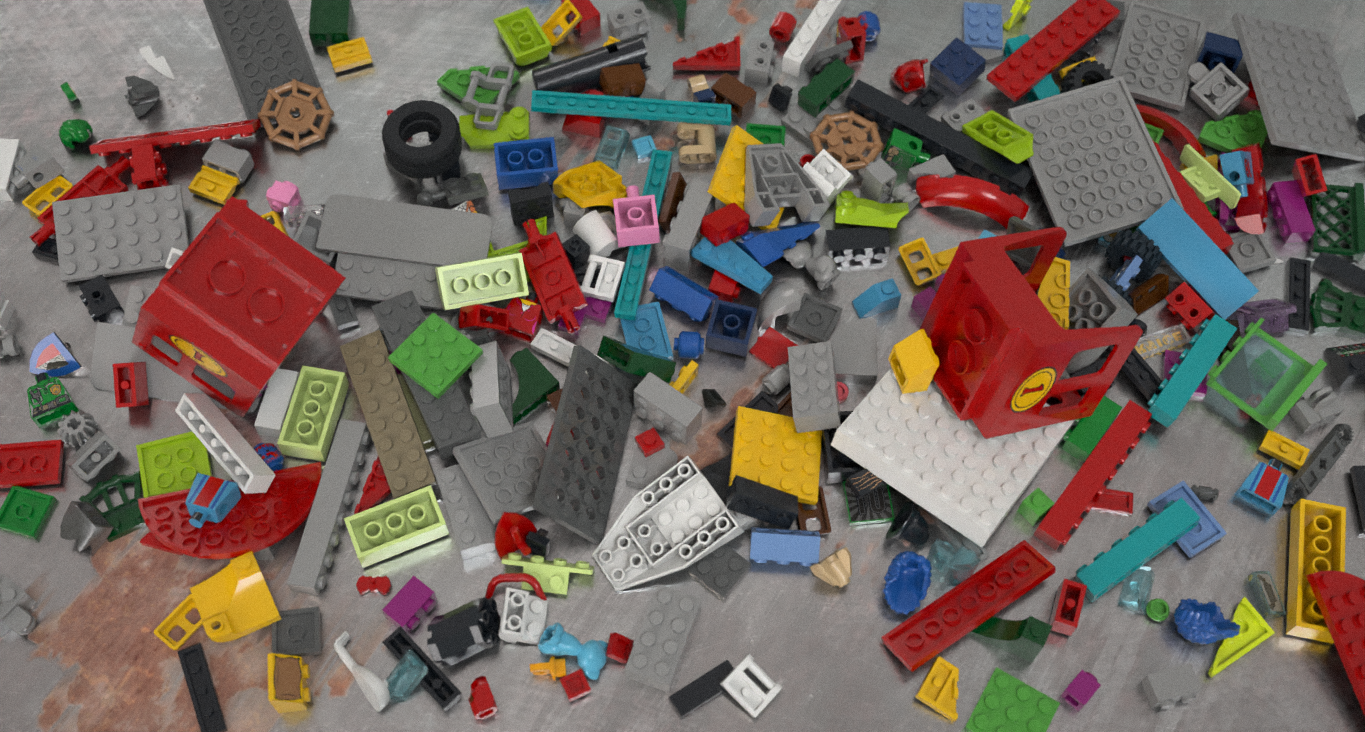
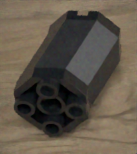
M485 597L478 598L446 614L435 616L428 624L427 632L432 631L431 638H427V646L433 661L442 663L441 665L444 667L450 666L484 649L495 647L500 639L498 634L501 620L497 611L496 601Z

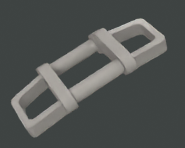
M494 62L487 76L479 71L471 72V81L461 105L475 114L474 124L476 128L497 129L504 113L503 106L507 93L512 87L515 73L512 64ZM496 71L509 72L507 79L493 77ZM478 85L484 89L500 90L496 105L478 103V101L473 99ZM480 116H493L494 120L492 122L480 121Z

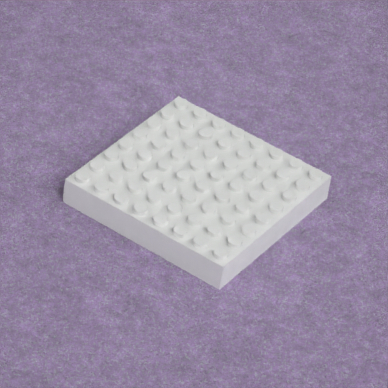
M891 367L836 430L831 445L983 548L1062 441L1074 421L1061 422L985 439L972 419L960 421L934 380L931 381L927 391L902 394Z

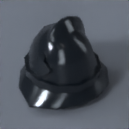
M906 502L886 534L887 540H904L916 545H923L927 542L930 536L929 526L924 517L915 508L913 502Z

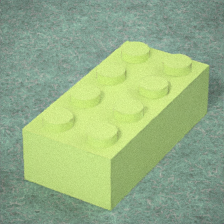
M522 253L435 267L443 310L529 295Z
M302 365L277 442L282 455L326 462L349 387V382L344 372Z
M431 485L344 518L363 568L449 534Z

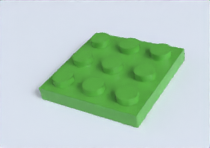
M432 313L388 357V360L439 399L483 354V350L435 313Z
M996 667L964 730L968 732H1046L1060 703Z

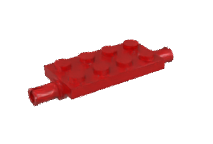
M121 156L111 167L102 168L100 165H97L57 201L127 192L129 189L127 185L119 180V176L127 168L131 167L130 161ZM53 205L37 217V220L43 226L29 237L39 247L52 234L56 235Z
M529 219L530 225L526 221L523 223L529 238L528 244L520 249L519 252L522 253L523 262L548 322L552 324L563 319L567 332L569 334L574 333V328L576 331L580 330V325L574 312L588 306V303L559 235L556 232L549 235L540 234L535 219Z

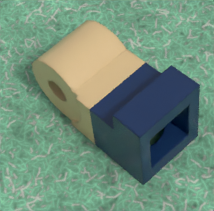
M703 74L687 78V85L693 102L708 101V103H715V94L713 90H710Z

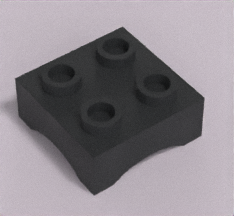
M548 181L528 190H508L514 226L523 225L525 221L528 223L529 219L536 220L547 216L548 220L554 217L552 193Z
M732 452L720 461L701 469L703 475L726 506Z

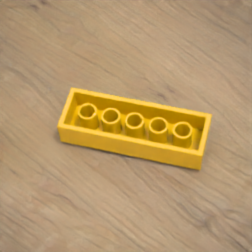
M1300 499L1291 508L1286 634L1334 643L1306 575L1330 570L1345 572L1346 507Z

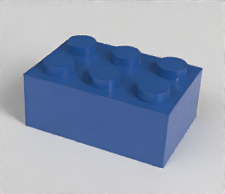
M554 137L494 143L499 190L533 187L547 181L549 185H552L558 177Z

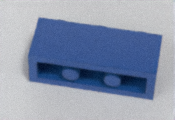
M669 266L659 268L649 289L656 298L668 301L674 309L689 314V318L697 322L709 319L715 301L719 299V296Z

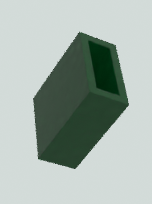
M311 0L309 37L312 46H332L351 40L353 18L351 0Z

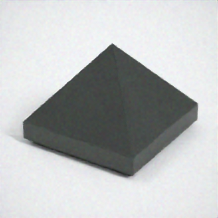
M703 389L701 391L705 408L725 407L727 405L715 389Z

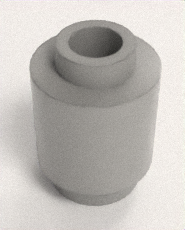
M781 364L776 366L762 379V387L768 394L777 395L790 383V370L787 365Z

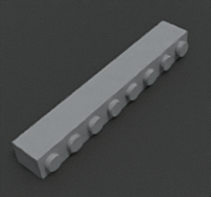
M340 419L287 581L291 591L318 596L320 589H323L325 586V573L327 568L331 567L333 561L332 550L334 546L338 545V531L340 525L343 526L345 523V509L351 503V490L358 481L359 473L357 471L359 464L362 465L364 462L365 445L370 443L371 434L366 423Z

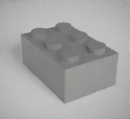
M651 372L634 389L635 413L643 419L647 418L658 430L666 431L674 441L687 445L701 428L703 408Z

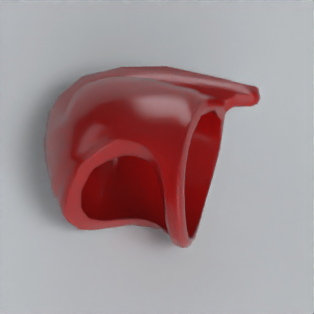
M914 59L902 63L892 71V81L906 93L926 88L923 64L928 63V59ZM904 82H909L908 88L904 86Z

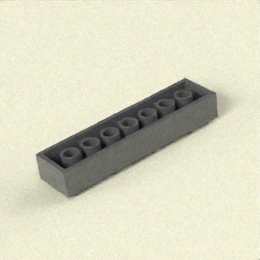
M412 290L371 306L375 320L391 354L426 320ZM399 369L441 459L454 455L452 453L454 447L482 438L480 428L457 381L437 399Z

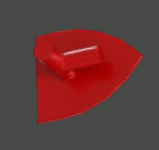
M504 512L500 518L495 532V547L501 560L508 553L520 550L525 556L531 553L530 547L525 542L526 536L529 531L537 533V529L532 521L525 516L513 512Z

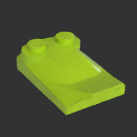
M528 6L493 19V23L512 54L515 64L524 66L547 57L552 50L550 41Z
M515 107L510 112H504L496 130L476 128L474 124L475 114L459 116L461 137L467 141L470 149H494V143L530 139V112L524 107ZM480 116V121L492 122L494 120L493 116Z
M993 110L962 125V132L968 137L995 150L1016 164L1032 157L1034 154L1033 134Z
M847 190L837 194L835 202V223L897 228L900 219L909 213L908 202L879 203L869 199L857 198L853 192Z

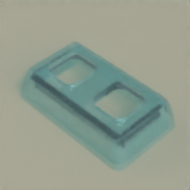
M607 125L593 162L600 160L608 167L618 169L630 138L629 132L625 129ZM609 132L621 134L619 140L607 137ZM607 146L616 150L613 156L602 154L603 148Z

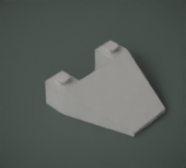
M781 143L748 145L746 147L744 211L750 216L749 221L752 227L770 225L780 211L779 207L795 206L802 222L819 221L830 205L820 187Z

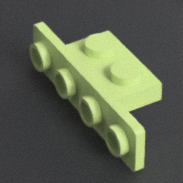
M1189 144L1185 145L1179 159L1188 168L1179 172L1189 187L1194 189L1200 201L1204 203L1219 197L1229 208H1235L1241 193Z
M514 552L505 555L501 561L502 564L524 566L523 573L534 576L539 581L543 592L565 595L568 593L570 572L592 575L595 566H590V563L586 561H576V564L567 563V560L562 558H554L553 561L544 560V557L539 555L525 558L522 557V554ZM522 582L521 589L534 591L530 584Z

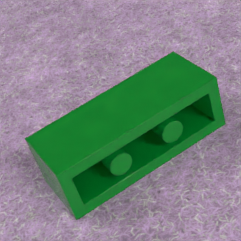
M1103 396L1091 416L1075 420L1073 423L1076 425L1075 429H1069L1062 439L1065 441L1062 449L1084 463L1113 423L1122 407L1106 396Z

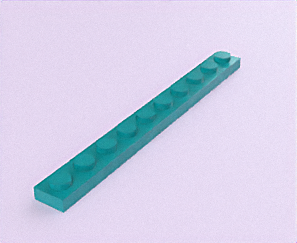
M532 90L531 112L726 126L731 124V105Z
M653 149L642 196H655L658 218L673 152ZM653 244L630 246L614 311V318L636 320Z

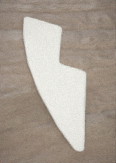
M149 45L139 49L142 56L154 69L170 79H175L164 56L156 58Z

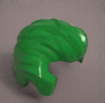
M69 119L62 122L59 129V137L63 145L73 151L75 146L72 145V142H86L89 138L87 129L91 134L93 129L85 120Z

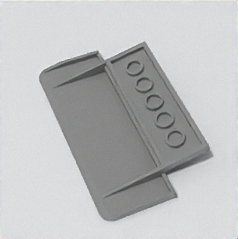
M334 194L328 197L316 249L338 253L335 270L346 278L334 296L384 302L412 290L420 307L443 310L435 267L488 258L493 222L485 214ZM458 308L444 311L457 312Z
M131 285L122 325L97 322L90 374L91 384L97 389L115 392L113 364L146 362L148 397L180 402L184 393L205 394L132 343L141 306L155 289ZM154 336L152 344L173 360L180 362L182 354L159 337ZM196 366L194 373L199 378L228 398L233 399L235 393L231 387L201 366ZM208 396L211 399V401L217 406V408L227 409L226 407L218 403L216 400ZM261 397L254 401L247 413L253 412L259 407Z

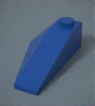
M805 222L753 232L748 231L735 242L738 247L759 265L765 267L784 255L783 250L795 247L796 240H803L819 229L820 224Z

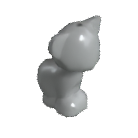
M805 240L797 242L796 246L792 249L783 250V257L794 268H807L808 272L818 281L817 285L821 291L833 284L841 274L831 256L820 255L817 258H813V250L810 243Z

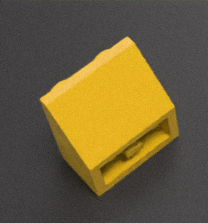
M924 329L916 331L895 344L888 358L902 394L927 391L939 367V358L935 355L931 340L927 337Z

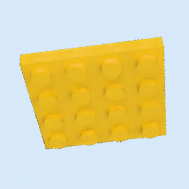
M738 125L732 127L707 192L726 205L734 202L744 210L746 147L763 143ZM779 207L780 211L770 225L758 227L762 230L776 228L784 207Z
M738 406L735 417L729 486L732 485L734 477L738 475L796 495L800 503L816 505L818 502L822 430L797 433L793 417Z

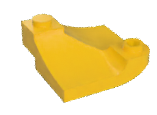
M600 160L569 169L559 175L553 182V193L559 198L568 197L581 208L606 205L614 209L613 199L627 198V187L622 184V176Z
M252 551L230 560L231 563L220 572L190 588L205 632L209 639L214 642L232 641L281 620ZM216 625H221L220 628L214 629Z

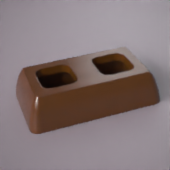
M1161 273L1156 274L1129 292L1128 297H1131V307L1138 315L1168 296L1169 276ZM1155 286V288L1148 293V290Z
M819 486L817 508L806 511L803 509L802 503L798 502V519L801 530H807L806 520L818 519L821 529L816 531H819L820 535H826L831 532V525L823 488Z

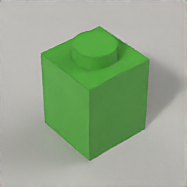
M1037 488L1022 501L1017 511L1034 526L1047 515L1054 502L1040 488Z

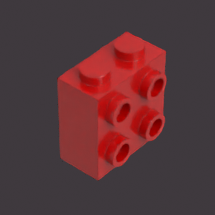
M153 144L131 147L132 156H129L131 167L134 168L131 178L133 184L137 185V190L169 186L164 176L167 175L166 165L162 163L160 152L155 150Z

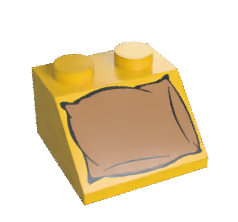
M268 653V701L278 713L308 710L307 702L311 701L310 687H307V679L310 678L309 664H306L303 658L299 656Z

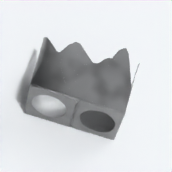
M71 501L63 516L60 537L66 540L79 538V551L91 545V556L93 557L106 541L113 527L90 503Z

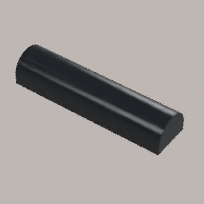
M401 627L396 629L382 642L403 666L414 655L426 669L417 682L444 711L451 709L461 699L462 692Z

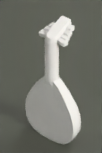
M344 631L335 640L333 648L353 674L370 704L375 710L380 712L387 706L390 700L389 684L385 679L381 680L371 670L358 665L344 648V645L350 640L347 631Z

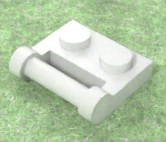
M589 255L587 261L589 265L582 286H580L584 296L614 302L625 268V262L597 255ZM602 266L595 288H591L590 285L596 267Z
M748 653L720 685L753 718H756L778 694L782 686L778 682H774L753 661L752 655ZM746 668L768 688L766 694L743 672Z

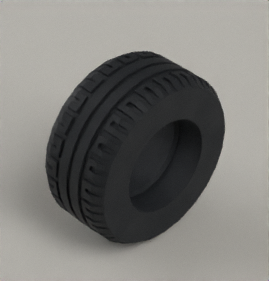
M427 100L405 103L395 109L383 125L382 141L388 161L395 170L405 176L418 179L439 176L451 169L461 155L462 137L459 123L453 112L442 104ZM421 132H430L439 136L435 142L424 147H414L406 144L410 137Z

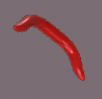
M505 573L493 577L488 583L485 598L491 599L496 586L500 583L526 582L533 587L540 599L547 600L539 581L527 573Z

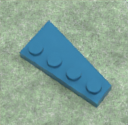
M704 237L691 251L692 257L759 294H762L772 282L773 276L731 240L716 247Z

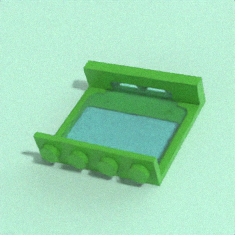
M1260 318L1256 324L1253 322L1249 324L1244 331L1246 333L1244 338L1238 337L1232 345L1235 348L1232 352L1226 351L1220 359L1223 363L1220 366L1215 365L1208 373L1210 379L1206 384L1270 431H1273L1325 368L1327 363L1321 359L1314 366L1260 329L1259 327L1264 322V319Z

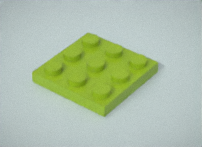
M192 431L136 445L144 498L190 489L197 473L213 477L208 449Z

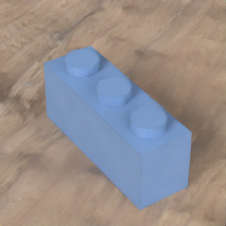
M751 527L749 554L750 559H754V562L767 563L768 560H772L783 565H788L790 562H799L803 566H812L813 563H819V531Z

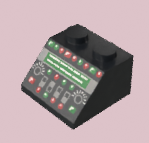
M1365 343L1325 349L1339 387L1365 384Z

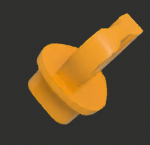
M551 656L548 663L530 664V671L534 675L551 674L553 681H556V677L566 676L565 658L555 659V656Z

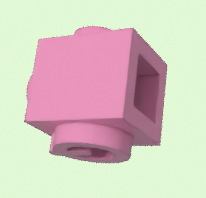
M275 181L266 193L271 209L290 215L294 213L302 200L298 187L289 181Z

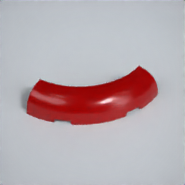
M1136 104L1144 123L1164 130L1162 136H1166L1173 142L1172 145L1180 155L1184 146L1189 144L1203 158L1206 157V153L1197 138L1180 121L1158 109Z
M1259 142L1232 150V152H1251L1254 184L1247 185L1248 197L1239 199L1237 214L1234 218L1237 225L1249 234H1264L1267 227L1266 222H1263V218L1268 217L1267 187L1264 176L1261 177L1264 164Z
M939 174L917 178L916 192L920 197L919 202L923 208L952 206L969 209L992 218L1006 229L1008 228L1009 218L1016 216L1023 220L1029 210V206L1015 194L1008 195L1001 191L998 185L981 179L962 175H953V178H940Z

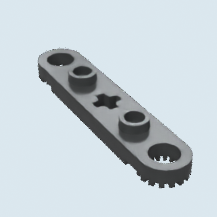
M1336 424L1287 484L1285 499L1289 504H1296L1300 499H1306L1307 495L1313 492L1344 453L1346 446L1351 443L1350 441L1354 437L1352 435L1354 432L1351 431L1353 429L1350 425ZM1295 489L1297 490L1296 497H1294L1295 495H1293V493H1295L1293 492L1295 491Z

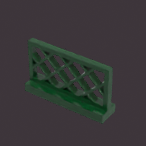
M1355 183L1353 187L1326 184V197L1322 199L1317 194L1310 195L1311 219L1316 230L1312 235V252L1352 256V260L1361 261L1365 255L1364 183ZM1338 192L1347 193V198L1343 201L1336 194ZM1332 198L1338 205L1333 208L1326 202L1328 199ZM1322 205L1328 212L1322 215L1317 210L1318 206ZM1343 207L1348 212V215L1343 217L1336 210ZM1332 214L1339 221L1333 224L1326 217ZM1322 221L1329 228L1322 231L1317 224ZM1343 223L1349 228V231L1343 233L1338 226ZM1334 231L1340 238L1334 241L1327 234ZM1323 238L1330 245L1327 247L1318 246V240ZM1344 240L1350 245V249L1342 248L1338 243Z

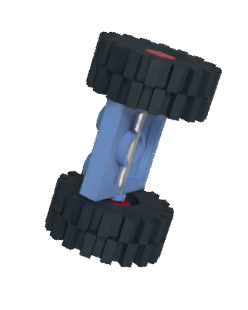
M1123 230L1116 234L1105 250V257H1108L1106 259L1107 263H1111L1110 267L1116 269L1110 280L1106 276H1103L1102 279L1131 306V297H1127L1129 293L1126 291L1130 286L1128 281L1132 279V281L1136 282L1138 279L1139 282L1150 279L1162 262V252H1158L1159 246H1154L1155 242L1152 239L1150 241L1146 239L1148 236L1145 234L1141 236L1137 231L1132 233L1131 230L1126 232Z

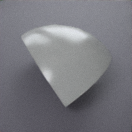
M788 280L780 282L764 295L757 310L756 322L758 331L775 327L777 316L800 310L802 299L793 283L789 284Z

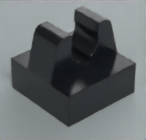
M777 83L772 87L768 101L783 112L788 108L793 89L788 85L781 86Z
M542 528L537 533L529 531L525 542L531 549L530 554L543 556L546 559L549 554L551 540L546 538L549 531Z

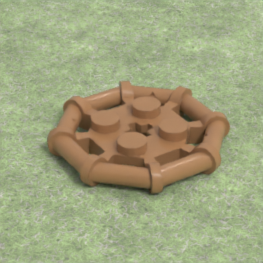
M292 79L291 82L274 89H269L261 111L258 113V119L261 120L269 136L268 140L294 148L295 151H300V148L319 140L323 141L331 118L334 117V111L331 110L323 93L324 90L321 87L316 88L299 82L297 79ZM290 90H292V92H293V93L290 94V96H288V97H286V98H285V96L282 97V98L279 96V95H281V94H283V93H286V92H288V91H290ZM298 90L310 93L309 97L299 94ZM318 99L322 107L320 110H316L313 105V101ZM273 101H277L275 110L270 111ZM296 110H299V114L301 116L293 118L291 112H296ZM317 117H323L318 129L314 126ZM276 118L279 126L275 130L269 119ZM285 131L293 134L294 140L281 136V133ZM308 131H312V135L300 140V134H306Z
M853 110L845 113L824 115L822 121L810 133L809 137L813 142L816 156L823 150L821 143H826V146H828L826 151L832 157L840 160L841 162H837L847 171L865 168L884 150V144L881 142L877 129L878 124L875 121L871 122L854 113ZM853 121L865 128H858L857 126L853 125ZM826 127H828L830 132L827 135L822 134ZM871 134L873 142L867 141V135ZM843 140H848V141H850V143H852V144H849V143H848V144L844 145V144H843V142H844ZM866 150L871 151L867 157L863 156ZM849 159L857 160V162L846 163L849 162Z

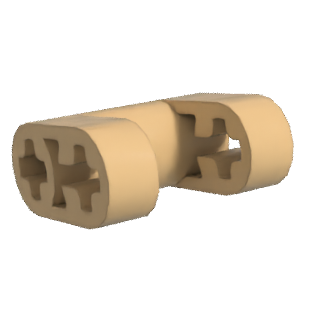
M684 122L677 124V135L679 138L698 140V145H687L679 149V160L681 163H711L717 159L714 125Z

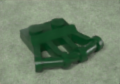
M1321 279L1318 283L1319 287L1315 293L1311 294L1312 305L1310 306V314L1314 321V331H1340L1365 338V297L1353 295V292H1343L1333 286L1329 279ZM1327 292L1337 299L1325 297L1324 293ZM1321 305L1339 309L1340 311L1335 312L1323 309ZM1322 318L1334 320L1337 322L1326 323L1323 322Z
M140 470L134 471L132 474H115L105 482H98L97 486L86 496L82 495L79 498L81 502L90 503L111 524L113 529L107 538L109 542L146 526L138 503V499L143 498ZM135 482L134 498L130 500L123 483ZM115 486L123 501L122 504L116 507L108 492L109 489ZM100 494H102L108 508L105 512H101L92 504Z

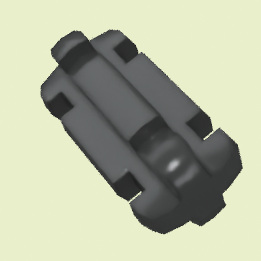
M1192 485L1190 488L1198 499L1210 500L1211 498L1212 501L1218 499L1219 490L1217 488L1212 490L1211 487H1197L1196 485Z

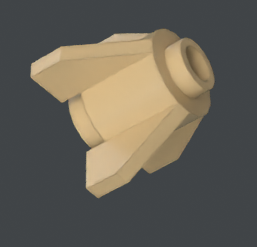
M847 547L841 550L837 549L831 555L819 561V563L812 565L810 569L815 576L829 583L832 587L837 585L841 588L851 581L849 579L852 576L851 553Z

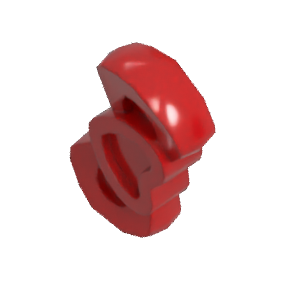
M361 576L356 583L357 591L361 595L368 591L371 593L379 591L381 594L386 595L392 587L391 581L387 576Z

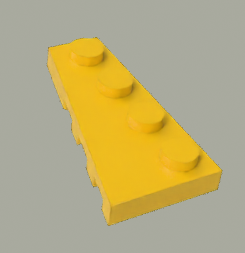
M1055 257L1039 287L1037 296L1062 328L1068 329L1070 261Z

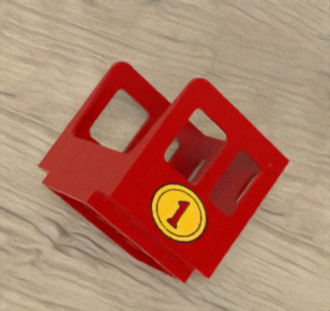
M232 196L223 208L211 218L160 280L159 286L141 306L132 343L231 412L244 417L265 385L318 315L324 312L346 277ZM154 336L159 337L182 354L180 362L173 360L152 344ZM196 366H201L236 392L233 399L228 398L199 378L194 373Z
M1063 227L960 242L920 326V329H924L927 337L930 338L932 349L939 358V367L933 376V380L960 421L972 419L985 439L1091 416L1143 333L1139 325L1064 329L1056 322L1036 292L1067 236V232ZM1041 246L1030 269L1024 275L1020 273L1005 252ZM1115 345L1099 371L1059 380L1071 358L1077 352ZM1089 387L1083 398L1076 391L1077 389ZM1049 397H1056L1061 401V404L1043 407Z

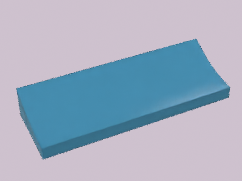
M1173 198L1136 229L1141 236L1145 234L1148 236L1146 239L1149 241L1152 239L1155 242L1154 246H1159L1158 252H1162L1161 257L1222 319L1226 320L1259 292Z

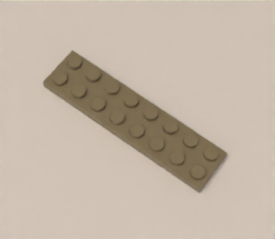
M376 330L339 346L393 498L396 499L427 486L438 484L395 366L388 360L390 353L381 330Z

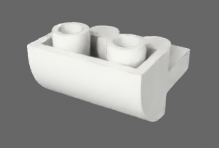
M824 149L810 164L807 162L803 167L823 191L829 205L836 200L837 194L841 193L840 190L853 177Z
M597 210L591 211L579 219L572 230L574 234H577L590 246V255L608 257L613 250L623 248L618 247L616 222L611 211L600 214Z
M509 587L505 588L499 638L514 644L518 641L538 645L545 629L548 599L544 601L537 596L529 595L528 591Z

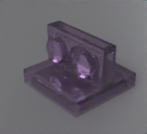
M1277 298L1250 301L1238 308L1237 312L1244 314L1245 330L1251 322L1256 324L1260 318H1263L1264 322L1259 328L1267 334L1289 331L1288 314L1296 313V304Z

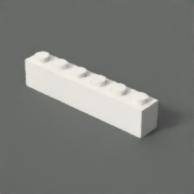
M819 0L783 55L781 71L797 78L800 77L806 64L811 60L848 0Z
M184 393L175 410L176 413L245 494L266 493L275 477V473L206 394Z

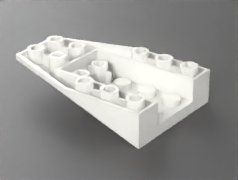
M687 456L632 498L592 556L618 592L683 570L745 531L729 509H727V506L695 462Z

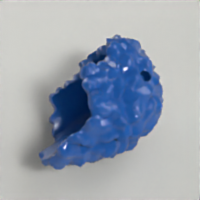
M904 551L897 554L888 566L884 577L886 583L883 592L886 594L887 604L895 613L907 615L910 611H914L915 607H920V601L925 599L928 587L932 582L930 580L932 576L930 570L932 567L930 561L924 556L918 555L913 551Z
M1181 599L1174 613V622L1177 625L1178 633L1192 643L1212 644L1217 640L1233 638L1234 635L1237 636L1239 634L1240 625L1230 622L1229 619H1224V615L1220 611L1221 608L1211 601L1203 604L1199 603L1196 599Z

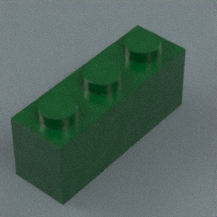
M839 59L828 63L819 75L816 74L807 86H803L799 90L797 105L816 118L853 84L855 71Z

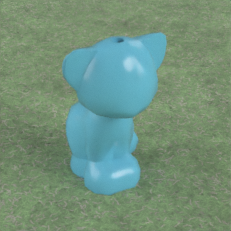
M558 622L549 625L545 629L538 643V649L541 653L553 656H577L579 667L584 670V674L591 680L598 679L600 669L607 661L606 651L608 643L601 640H589L582 645L575 636L564 632L562 624Z

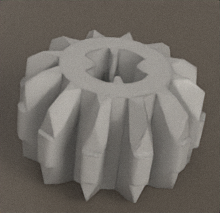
M81 409L77 414L71 410L69 416L63 415L64 421L58 422L60 428L57 431L61 440L74 448L78 443L80 446H83L97 432L96 428L98 427L94 417Z

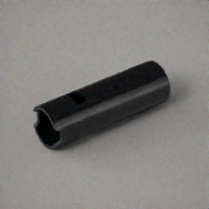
M639 34L533 69L531 76L537 91L580 94L590 89L601 87L599 83L601 68L639 63L642 71L646 72L651 70V66L646 62L645 57L648 53Z

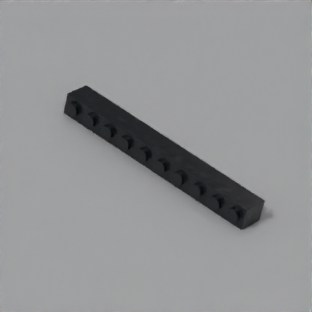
M859 79L847 95L844 107L849 111L853 110L854 113L867 120L875 121L887 131L892 132L895 128L920 139L923 142L921 149H925L937 157L944 154L947 160L954 166L984 181L998 185L1001 190L1009 195L1013 193L1020 198L1033 175L1030 168L1020 163L1016 164L995 150Z

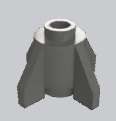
M134 75L125 77L127 87L132 86V88L128 89V94L124 95L125 99H129L132 105L137 104V106H133L135 116L144 115L160 97L159 88L151 81Z

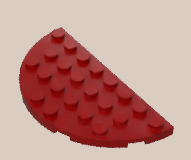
M321 462L273 471L275 477L266 493L245 494L239 487L241 499L219 523L206 520L201 528L194 527L189 522L192 516L189 514L186 499L190 489L138 499L139 509L149 531L156 539L170 549L184 555L203 559L235 558L250 551L253 553L279 542L292 533L307 518L323 474Z
M1330 570L1306 575L1365 716V580L1341 571Z

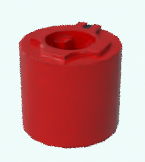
M787 12L777 13L769 28L771 38L778 42L789 41L797 25L796 18Z

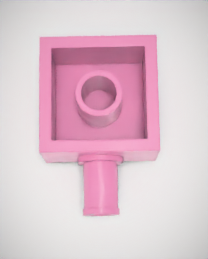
M635 185L627 187V198L613 199L618 247L660 243L655 196H639V187Z

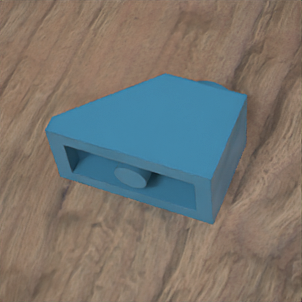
M892 278L872 285L852 301V305L859 319H865L898 308L901 293Z

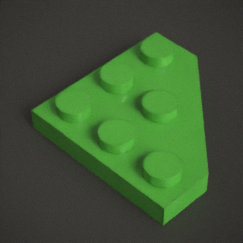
M485 65L472 66L466 70L451 68L437 80V85L462 102L471 81V72L479 71L487 76L491 67L485 68ZM496 71L493 78L507 79L509 72ZM517 71L514 73L512 85L520 78V74ZM478 85L473 99L478 101V103L494 104L497 101L500 90L484 89Z
M1252 110L1241 116L1237 114L1225 117L1221 121L1206 122L1198 141L1224 153H1231L1233 149L1259 142L1260 147H1262L1268 132L1262 113L1258 110Z

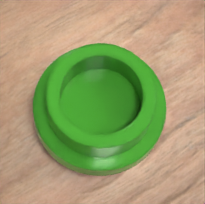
M1152 599L1146 605V613L1154 621H1164L1170 614L1169 605L1162 599Z

